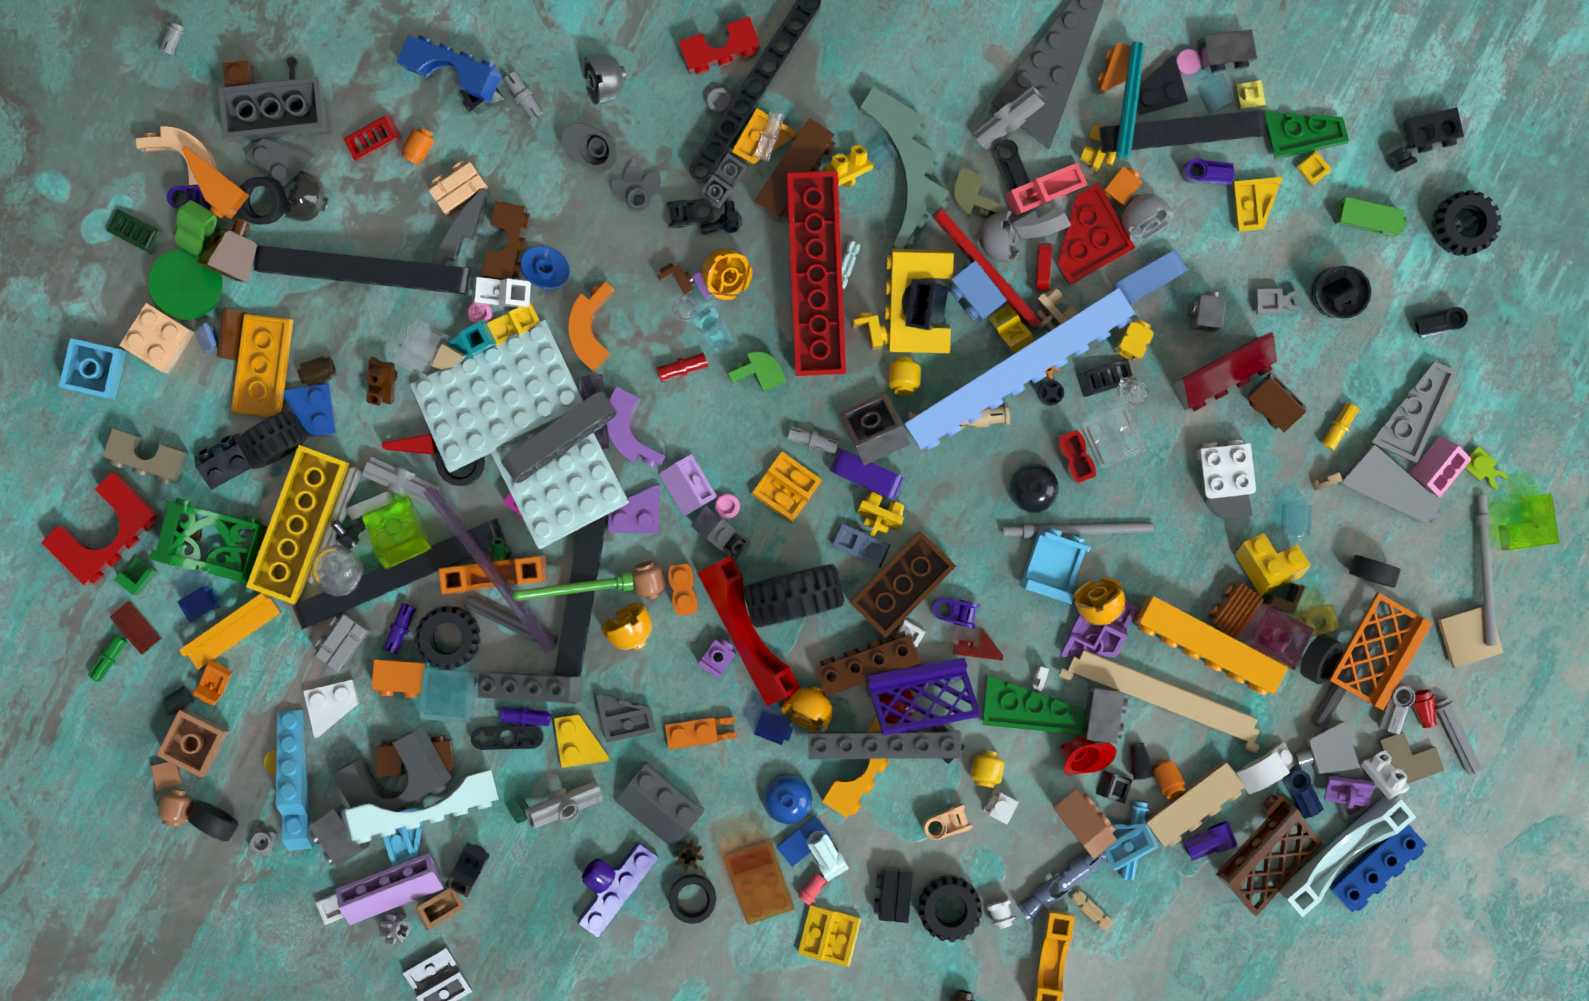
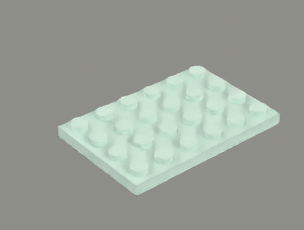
M546 320L535 324L534 328L520 335L516 333L508 337L506 342L456 366L441 369L410 384L449 472L457 470L549 426L583 402Z
M545 428L491 453L539 549L629 503L594 433L521 483L513 481L501 461L507 454Z

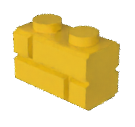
M1137 319L1136 322H1131L1125 326L1121 333V338L1114 348L1115 353L1131 361L1142 358L1147 349L1146 345L1150 343L1154 335L1152 330H1150L1151 325Z

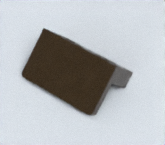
M1292 583L1286 599L1274 595H1265L1262 604L1284 613L1295 614L1305 586Z

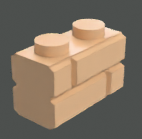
M464 161L457 163L451 168L453 171L446 177L443 175L438 176L431 182L432 187L428 189L447 216L468 203L480 189H488L470 161L467 163Z

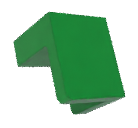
M136 557L125 572H119L114 581L132 595H140L158 571L142 558Z

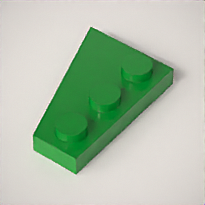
M1265 110L1267 133L1274 160L1343 145L1349 142L1343 117L1315 114L1307 116L1296 115V113L1286 112L1285 114Z

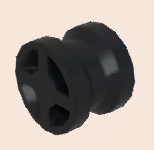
M1410 144L1387 154L1388 159L1394 163L1393 169L1395 173L1418 162L1417 158L1411 153L1412 147Z
M1046 381L1038 389L1039 400L1047 406L1058 404L1064 397V388L1058 381Z

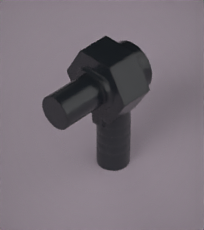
M726 201L724 203L725 213L716 222L700 226L702 235L722 229L727 233L739 231V227L742 226V216L739 212H735L733 201Z
M367 514L357 525L353 524L346 528L337 519L330 526L338 534L336 540L344 548L352 549L360 541L358 538L359 534L364 532L375 519L370 514Z

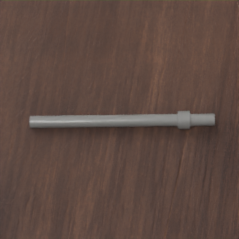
M1487 495L1477 496L1478 515L1476 516V526H1479L1486 646L1497 645L1489 532V526L1492 525L1491 515H1488Z
M1153 522L1034 526L1033 523H1023V526H1003V536H1023V538H1034V536H1037L1039 529L1047 531L1048 527L1062 531V535L1148 533L1154 531Z

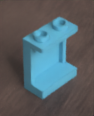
M1048 527L1047 531L1039 529L1019 586L1072 604L1074 594L1071 591L1086 551L1089 552L1091 547L1085 545V539L1071 535L1070 539L1061 536L1062 531Z

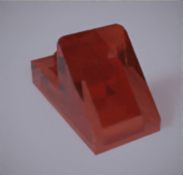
M982 627L979 629L978 646H973L974 641L959 640L958 644H952L951 654L1003 661V654Z

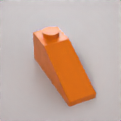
M184 146L182 148L183 154L205 200L212 205L209 210L221 219L224 215L232 219L250 195L191 149Z

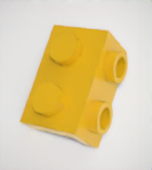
M872 312L858 314L852 322L853 329L868 326L872 351L882 349L883 343L887 340L885 326H880L878 315L872 316Z

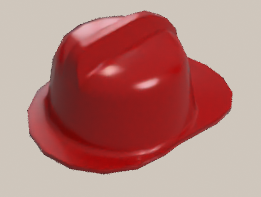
M1083 736L1074 738L1060 746L1062 758L1065 762L1063 770L1069 776L1100 771L1113 762L1117 753L1114 745L1104 742L1094 743Z

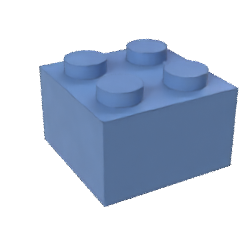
M976 261L955 276L949 283L950 294L957 302L962 300L966 305L964 311L972 321L977 319L981 323L1007 301Z

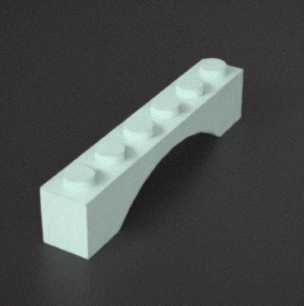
M485 770L461 777L455 787L445 797L420 810L392 812L371 804H363L342 810L341 815L348 840H356V844L371 841V836L380 833L381 837L393 835L396 833V828L405 826V830L420 827L419 822L429 819L430 823L444 820V815L449 813L459 816L469 813L468 808L477 806L478 810L491 807L492 801L499 799L491 770Z
M1386 796L1382 797L1298 871L1279 893L1300 916L1304 917L1322 901L1332 882L1346 866L1373 845L1398 834L1416 816L1398 796L1390 800Z

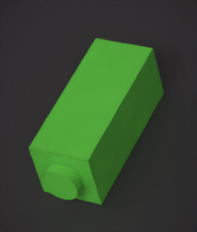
M1345 197L1340 202L1336 224L1396 237L1400 232L1404 231L1407 218L1403 217L1405 210Z

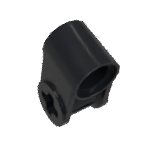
M706 199L677 200L666 203V207L669 208L671 222L668 224V227L672 229L707 224L715 217V209ZM703 205L708 206L710 209L708 216L704 218L698 217L697 209Z

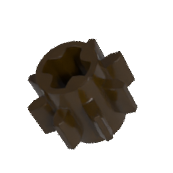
M693 839L689 841L688 845H684L680 841L679 846L681 850L673 851L674 855L679 856L675 865L683 864L684 871H687L688 866L692 865L695 869H698L696 861L704 860V856L698 855V851L701 850L702 846H693ZM687 849L692 850V855H695L690 861H686V857L682 855V853H686Z

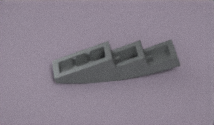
M480 189L460 212L447 231L432 264L445 265L447 259L457 262L464 238L474 241L489 194L486 190Z

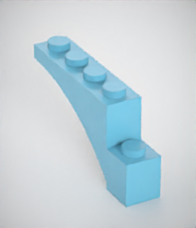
M303 710L277 712L276 807L282 815V841L288 851L313 849V839L309 833L311 831L309 825L312 824L306 774Z

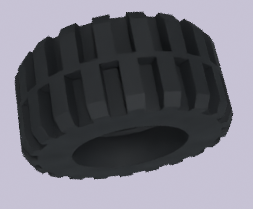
M833 564L746 585L743 591L751 624L756 628L833 610L843 606L845 601L838 571Z

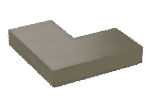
M1402 731L1400 734H1393L1379 739L1382 751H1387L1392 757L1390 764L1395 770H1403L1408 776L1407 784L1444 771L1435 746L1412 754L1405 734Z

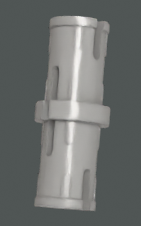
M517 71L510 73L515 83H513L510 77L506 76L503 81L515 96L514 101L516 104L521 105L529 120L532 122L537 119L532 109L537 116L541 117L544 114L543 110L532 97L533 92L531 89L526 88Z
M791 425L787 438L788 441L809 446L808 449H820L834 455L839 439L819 434L817 430L812 432Z

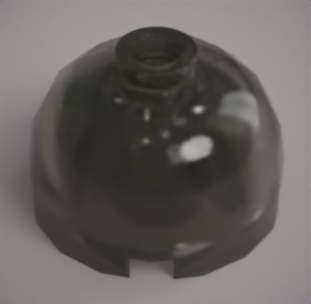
M299 170L293 181L298 184H295L293 189H290L287 198V208L284 214H286L285 218L307 222L316 218L319 211L324 212L326 210L329 198L325 197V187L320 179L311 173Z

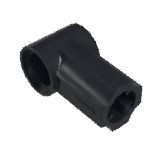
M1006 139L995 146L993 156L998 162L1008 188L1011 191L1030 183V180L1019 156L1017 144L1012 140ZM1006 145L1010 147L1012 151L1010 158L1001 156V146Z
M1453 307L1414 317L1416 332L1419 338L1456 331L1467 324L1468 314L1463 308ZM1452 312L1457 313L1460 317V322L1457 326L1452 325L1449 321V315Z

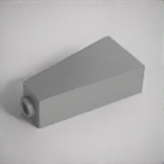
M1370 445L1342 476L1343 481L1338 482L1341 487L1421 524L1428 521L1432 523L1441 513L1439 509L1443 504L1376 445Z

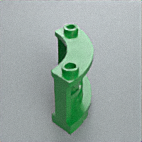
M176 498L175 502L166 500L165 506H168L158 545L156 550H151L149 559L191 570L197 569L207 572L209 568L208 574L248 583L257 559L264 530L266 531L267 526L259 524L260 519L245 515V518L241 519L190 506L191 501L180 498ZM181 512L187 515L185 522L179 520ZM194 513L205 515L207 517L201 518L196 521ZM221 520L229 521L234 524L228 530V528L224 525V523ZM178 522L180 527L184 529L181 533L176 531ZM213 525L221 534L226 546L212 549L206 555L205 560H200L199 546L189 537L199 529ZM242 528L253 530L249 547H237L236 542H243L247 539L246 536L240 537L238 531ZM185 541L193 548L192 552L188 555L184 553V549L188 547L183 544ZM229 552V556L222 554L225 558L223 562H217L216 555L218 553ZM239 552L247 553L243 570H241Z

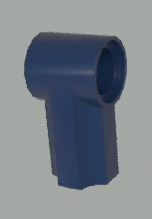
M1291 768L1289 770L1290 773L1283 777L1284 784L1289 788L1302 817L1306 819L1320 814L1324 809L1311 784V777L1299 768ZM1301 774V784L1293 786L1292 780L1294 776Z

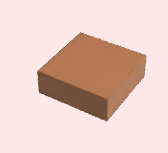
M169 761L151 766L157 790L183 784L179 766Z

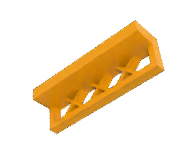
M261 593L179 651L183 656H188L197 670H200L211 660L213 661L282 612L271 596Z

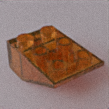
M772 838L724 853L723 858L747 925L795 910Z

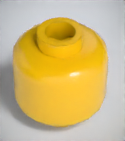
M900 357L898 361L893 362L889 366L888 385L894 390L895 394L902 396L912 395L921 386V367L916 362H913V359L910 357Z
M983 750L982 755H975L973 757L970 777L975 781L974 785L994 788V785L1001 783L1004 761L997 758L998 753Z

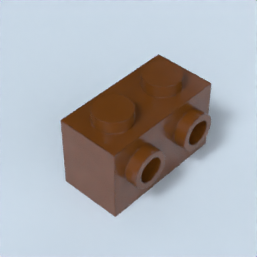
M1272 372L1267 374L1249 392L1248 398L1250 399L1249 404L1258 413L1262 411L1268 417L1266 419L1267 422L1274 429L1280 428L1284 433L1306 413V405Z

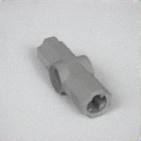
M1032 86L1016 100L1007 103L993 115L992 119L973 133L976 140L986 150L991 148L1007 133L1008 135L1026 122L1025 119L1042 107L1046 101L1042 94Z
M372 456L367 461L362 476L386 486V489L403 497L408 496L430 507L435 502L440 490L439 486L416 477L417 474L399 466L394 467Z
M596 781L570 791L560 788L555 790L548 800L525 809V814L532 829L557 819L567 822L574 819L581 809L603 801V795Z

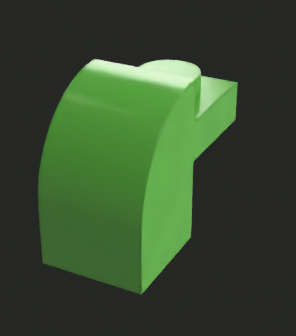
M763 352L748 353L747 355L751 363L746 365L744 361L731 367L732 372L728 373L732 383L756 374L763 392L786 383L778 362L772 356Z

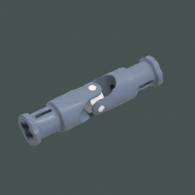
M1088 852L1082 857L1078 856L1068 864L1063 872L1057 873L1033 892L1034 895L1023 904H1017L1018 908L1030 923L1033 922V918L1042 910H1048L1070 892L1074 885L1083 882L1093 874L1092 871L1103 862L1107 863V857L1103 852L1095 859ZM1055 882L1062 892L1051 894V885Z

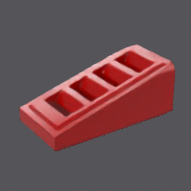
M384 115L343 139L354 161H357L402 138L392 116ZM382 125H384V127H385L387 133L389 134V136H387V134H386V132H385V130H384V128H383ZM374 129L377 130L381 138L380 141H378L376 135L374 134ZM366 133L372 143L370 147L364 137ZM357 138L364 149L361 152L355 142Z
M432 434L386 441L381 444L382 449L437 454Z

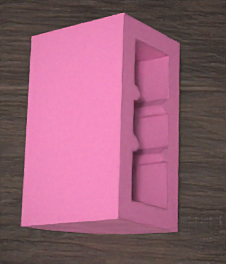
M1439 436L1409 475L1430 493L1440 498L1470 462L1471 458L1459 445Z

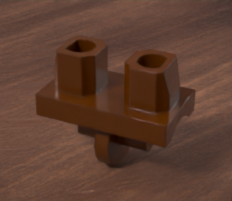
M375 357L369 359V371L366 373V380L369 382V392L366 394V401L368 403L379 406L382 403L391 405L394 402L395 381L398 379L395 363L382 362Z

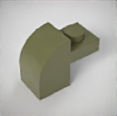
M961 167L953 188V199L957 208L968 217L971 214L972 208L977 209V214L987 218L992 214L998 213L1000 203L978 195L985 176Z

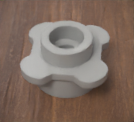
M260 827L255 828L252 832L254 836L248 844L249 850L263 853L264 856L270 855L273 852L272 845L276 841L277 835L274 832H265ZM261 839L265 841L264 844H261Z

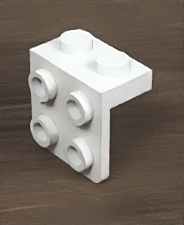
M1242 440L1227 441L1228 446L1218 447L1217 442L1202 444L1203 449L1196 450L1197 460H1201L1204 489L1207 498L1255 493L1256 484L1251 443L1243 444Z

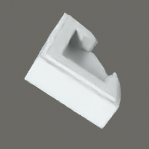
M1037 666L1031 686L1032 690L1042 691L1049 668Z

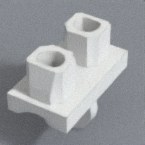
M1382 751L1363 761L1361 767L1374 781L1375 788L1373 791L1381 790L1390 800L1399 793L1408 791L1410 787L1406 783L1408 776L1403 770H1395L1390 764L1392 757L1387 751Z

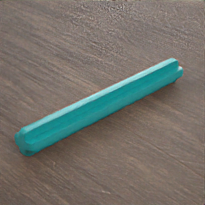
M1137 41L1133 42L1130 46L1116 157L1127 160L1131 156L1145 50L1144 43Z

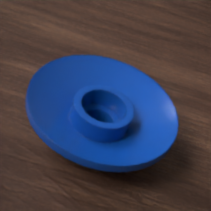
M537 246L530 248L524 253L520 262L524 277L531 284L542 289L561 287L565 284L570 274L569 264L565 257L550 247Z

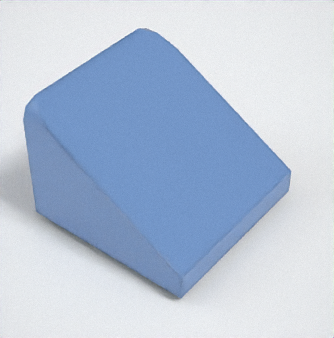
M208 323L202 324L195 331L202 352L207 354L218 349L219 339L213 325Z

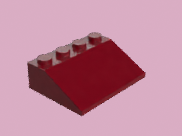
M1271 331L1172 383L1171 385L1185 410L1192 408L1193 412L1206 406L1205 400L1212 396L1217 400L1229 393L1227 388L1235 384L1239 388L1251 382L1249 377L1253 374L1258 373L1259 376H1262L1273 370L1271 365L1277 362L1273 332Z

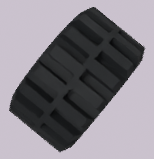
M1468 190L1466 192H1458L1441 202L1438 206L1439 209L1433 214L1436 218L1432 221V227H1435L1436 230L1432 233L1434 237L1438 236L1439 241L1437 243L1439 246L1444 245L1446 252L1452 251L1457 256L1476 254L1491 246V242L1495 241L1498 237L1496 233L1501 230V225H1498V221L1502 219L1501 215L1496 214L1499 208L1497 205L1492 206L1491 202L1493 200L1490 197L1484 198V193H1474V190ZM1459 210H1468L1477 218L1478 230L1474 237H1465L1457 231L1454 221Z
M284 411L248 429L239 437L237 444L251 468L258 469L268 466L295 451L299 445L304 444L307 436L292 411Z
M450 606L439 607L426 613L427 615L421 618L419 626L416 627L415 632L417 635L414 638L418 646L416 650L418 653H421L422 659L430 663V666L438 667L442 670L455 669L469 662L474 654L477 653L478 645L481 642V638H479L480 628L477 627L475 618H472L469 612L459 607ZM443 623L456 625L462 634L461 645L454 652H443L435 644V630Z
M952 875L950 877L941 876L936 881L935 879L932 880L928 887L925 886L923 894L919 897L918 912L924 928L928 930L931 936L937 937L940 941L944 942L945 940L955 942L957 939L962 941L966 939L965 936L968 934L971 936L974 933L975 927L979 926V920L983 913L981 900L974 887L965 879H959ZM946 895L959 896L965 904L964 914L955 922H943L936 915L935 906L939 899Z

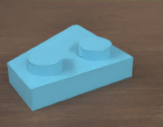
M421 804L403 810L401 812L420 810L422 808H425V804ZM423 821L419 822L420 827L405 830V826L396 828L395 834L383 837L392 867L418 857Z
M1147 824L1112 825L1115 828L1113 835L1117 841L1109 846L1104 853L1112 870L1117 871L1157 849L1158 845Z

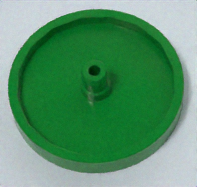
M179 248L163 254L153 264L148 276L149 293L155 306L164 314L181 320L196 319L209 313L219 302L223 289L222 275L198 264L199 258Z

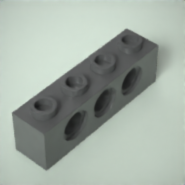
M492 671L478 672L477 698L558 703L582 702L583 677Z

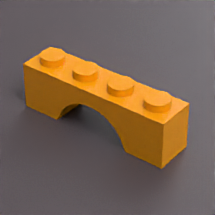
M875 716L866 731H881L877 716ZM869 759L866 769L859 776L849 780L835 779L822 798V803L846 818L850 814L854 816L862 805L859 800L863 793L867 795L870 793L876 783L872 779L877 772L882 773L889 760Z
M1054 909L1047 910L1033 1001H1062L1065 962L1072 940L1075 916L1072 912Z

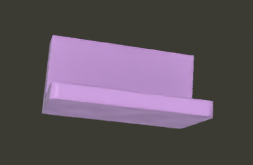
M692 454L674 463L659 474L684 516L717 498Z

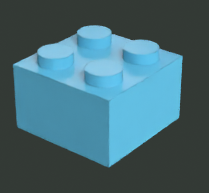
M70 338L59 387L116 400L127 351Z

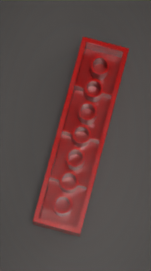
M838 171L786 172L794 373L796 376L846 374Z

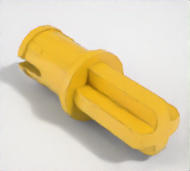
M1349 402L1344 405L1336 420L1331 422L1332 426L1321 442L1322 445L1332 451L1336 450L1344 434L1349 433L1348 428L1359 412V408Z

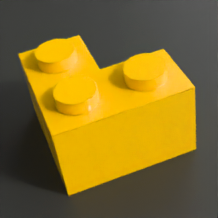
M1264 533L1243 542L1235 554L1260 596L1302 578L1311 566L1298 544L1277 554Z

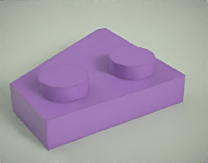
M655 485L627 498L628 504L609 513L608 532L659 534L660 485Z

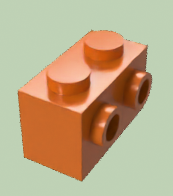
M374 659L371 690H378V695L393 696V692H403V697L418 698V694L425 693L428 662Z

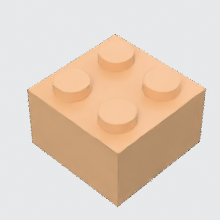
M146 303L119 346L157 370L169 374L195 331L164 314L157 307Z

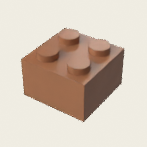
M181 709L178 711L156 756L203 778L209 775L231 730L189 709Z
M1076 789L1053 808L1093 859L1117 841L1113 835L1115 828L1107 817L1100 812L1087 793L1081 795Z

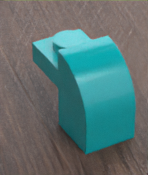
M486 321L477 322L460 331L459 336L445 342L466 355L460 363L497 345Z

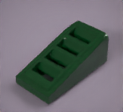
M119 209L116 210L106 230L152 254L163 233ZM122 216L126 219L118 232L115 228ZM130 221H132L133 225L128 235L126 236L124 235V232L128 227ZM138 226H141L142 228L136 240L132 239ZM146 230H149L150 233L144 244L140 243Z

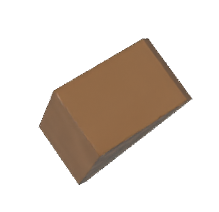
M448 888L421 902L414 909L427 931L465 907L457 892Z

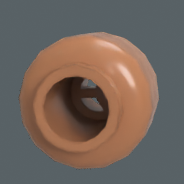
M645 561L634 566L632 576L635 593L638 596L646 597L647 600L661 596L660 592L666 587V580L661 566L654 564L653 561Z
M171 789L170 793L161 795L157 816L163 820L162 824L182 827L183 823L188 822L187 817L192 810L193 799L185 796V790Z

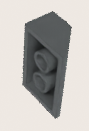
M648 762L645 763L615 800L672 849L705 810Z

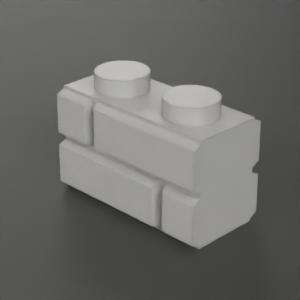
M343 613L341 617L336 615L329 625L332 629L327 637L322 635L314 646L317 649L314 655L337 672H341L370 632L369 628L347 613Z

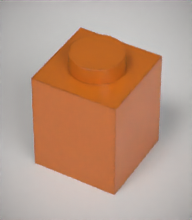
M1122 167L1103 192L1108 199L1122 209L1143 181L1139 179L1140 175L1134 169Z

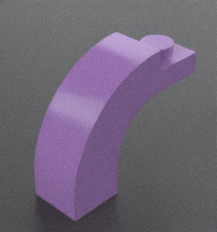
M616 387L609 401L616 409L617 414L607 423V429L613 444L623 456L634 463L642 455L644 456L642 461L653 467H656L657 463L663 465L666 456L641 444L632 433L631 417L640 398Z

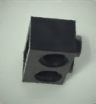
M1458 107L1408 118L1403 122L1407 142L1412 147L1411 151L1418 150V153L1431 151L1433 146L1442 144V148L1457 145V140L1464 137ZM1442 123H1446L1451 127L1450 135L1442 132ZM1417 129H1423L1426 132V140L1418 138Z

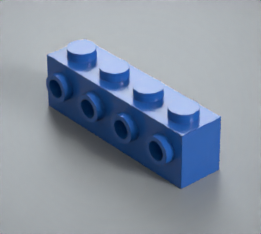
M1408 824L1398 834L1388 837L1369 848L1332 882L1329 889L1351 912L1355 910L1360 911L1368 904L1369 901L1367 899L1374 893L1379 894L1386 888V882L1392 876L1395 878L1405 870L1406 867L1404 865L1411 859L1413 861L1418 859L1424 853L1423 848L1427 844Z

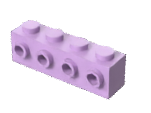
M430 853L337 888L335 891L338 908L349 925H352L444 888L440 870Z

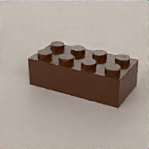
M918 531L849 603L886 638L938 586L956 565L921 531Z

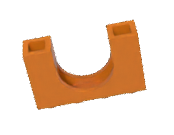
M546 555L439 569L442 594L505 585L538 583L549 580Z

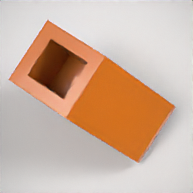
M1117 42L1114 48L1109 47L1104 60L1108 62L1105 72L1101 70L1096 85L1100 86L1099 94L1103 95L1125 84L1130 46Z

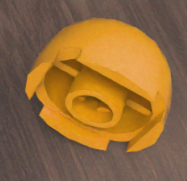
M730 248L718 249L705 258L701 268V279L705 288L713 296L722 300H731L736 298V294L741 290L744 292L748 288L752 280L753 270L747 258L740 252Z
M1102 577V582L1093 583V580H1090L1080 586L1074 593L1075 606L1081 618L1088 623L1108 625L1115 621L1124 611L1126 599L1121 583L1115 578Z
M634 603L615 612L618 617L612 621L608 618L601 626V632L612 646L621 650H638L646 644L645 640L651 634L652 619L644 604L641 606L639 603Z
M812 686L811 689H798L787 697L781 708L784 715L786 712L792 715L791 721L811 731H816L818 727L822 728L821 732H826L833 716L830 701L824 696V691L816 686Z

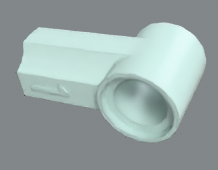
M824 830L815 831L810 834L806 843L818 861L817 864L827 881L850 869L839 850L835 849Z

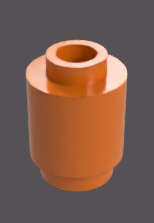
M421 126L418 130L413 128L402 147L404 151L401 156L419 166L421 160H425L435 142L431 138L433 133Z
M1163 760L1155 765L1153 775L1162 794L1166 795L1167 799L1179 797L1186 791L1184 788L1185 782L1175 762Z

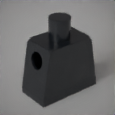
M912 278L905 326L931 330L943 323L948 287L937 282Z

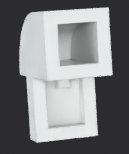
M474 277L472 303L499 307H529L531 283L514 279L497 280Z
M1283 742L1276 745L1263 757L1250 761L1236 774L1244 784L1247 792L1252 794L1285 777L1290 773L1289 770L1297 763Z

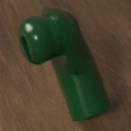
M493 538L491 541L493 559L496 561L509 559L512 554L511 548L504 543L502 538Z

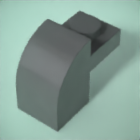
M1249 494L1205 499L1208 509L1219 518L1240 519L1253 516Z

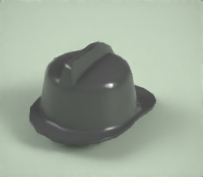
M573 123L563 131L561 137L562 147L566 154L574 160L595 171L609 170L616 163L617 148L613 138L607 132L597 130L584 123Z

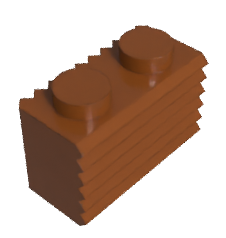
M1236 581L1235 584L1230 583L1223 592L1225 598L1220 605L1216 603L1208 614L1211 617L1208 621L1210 624L1235 640L1264 600L1262 596L1240 581Z

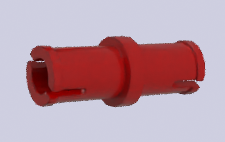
M704 352L685 359H682V357L677 358L676 362L656 367L662 383L678 376L684 378L688 376V373L708 368V363Z

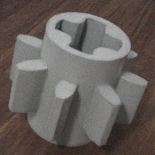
M386 914V918L379 924V936L386 937V944H403V939L408 937L410 922L403 920L404 914Z

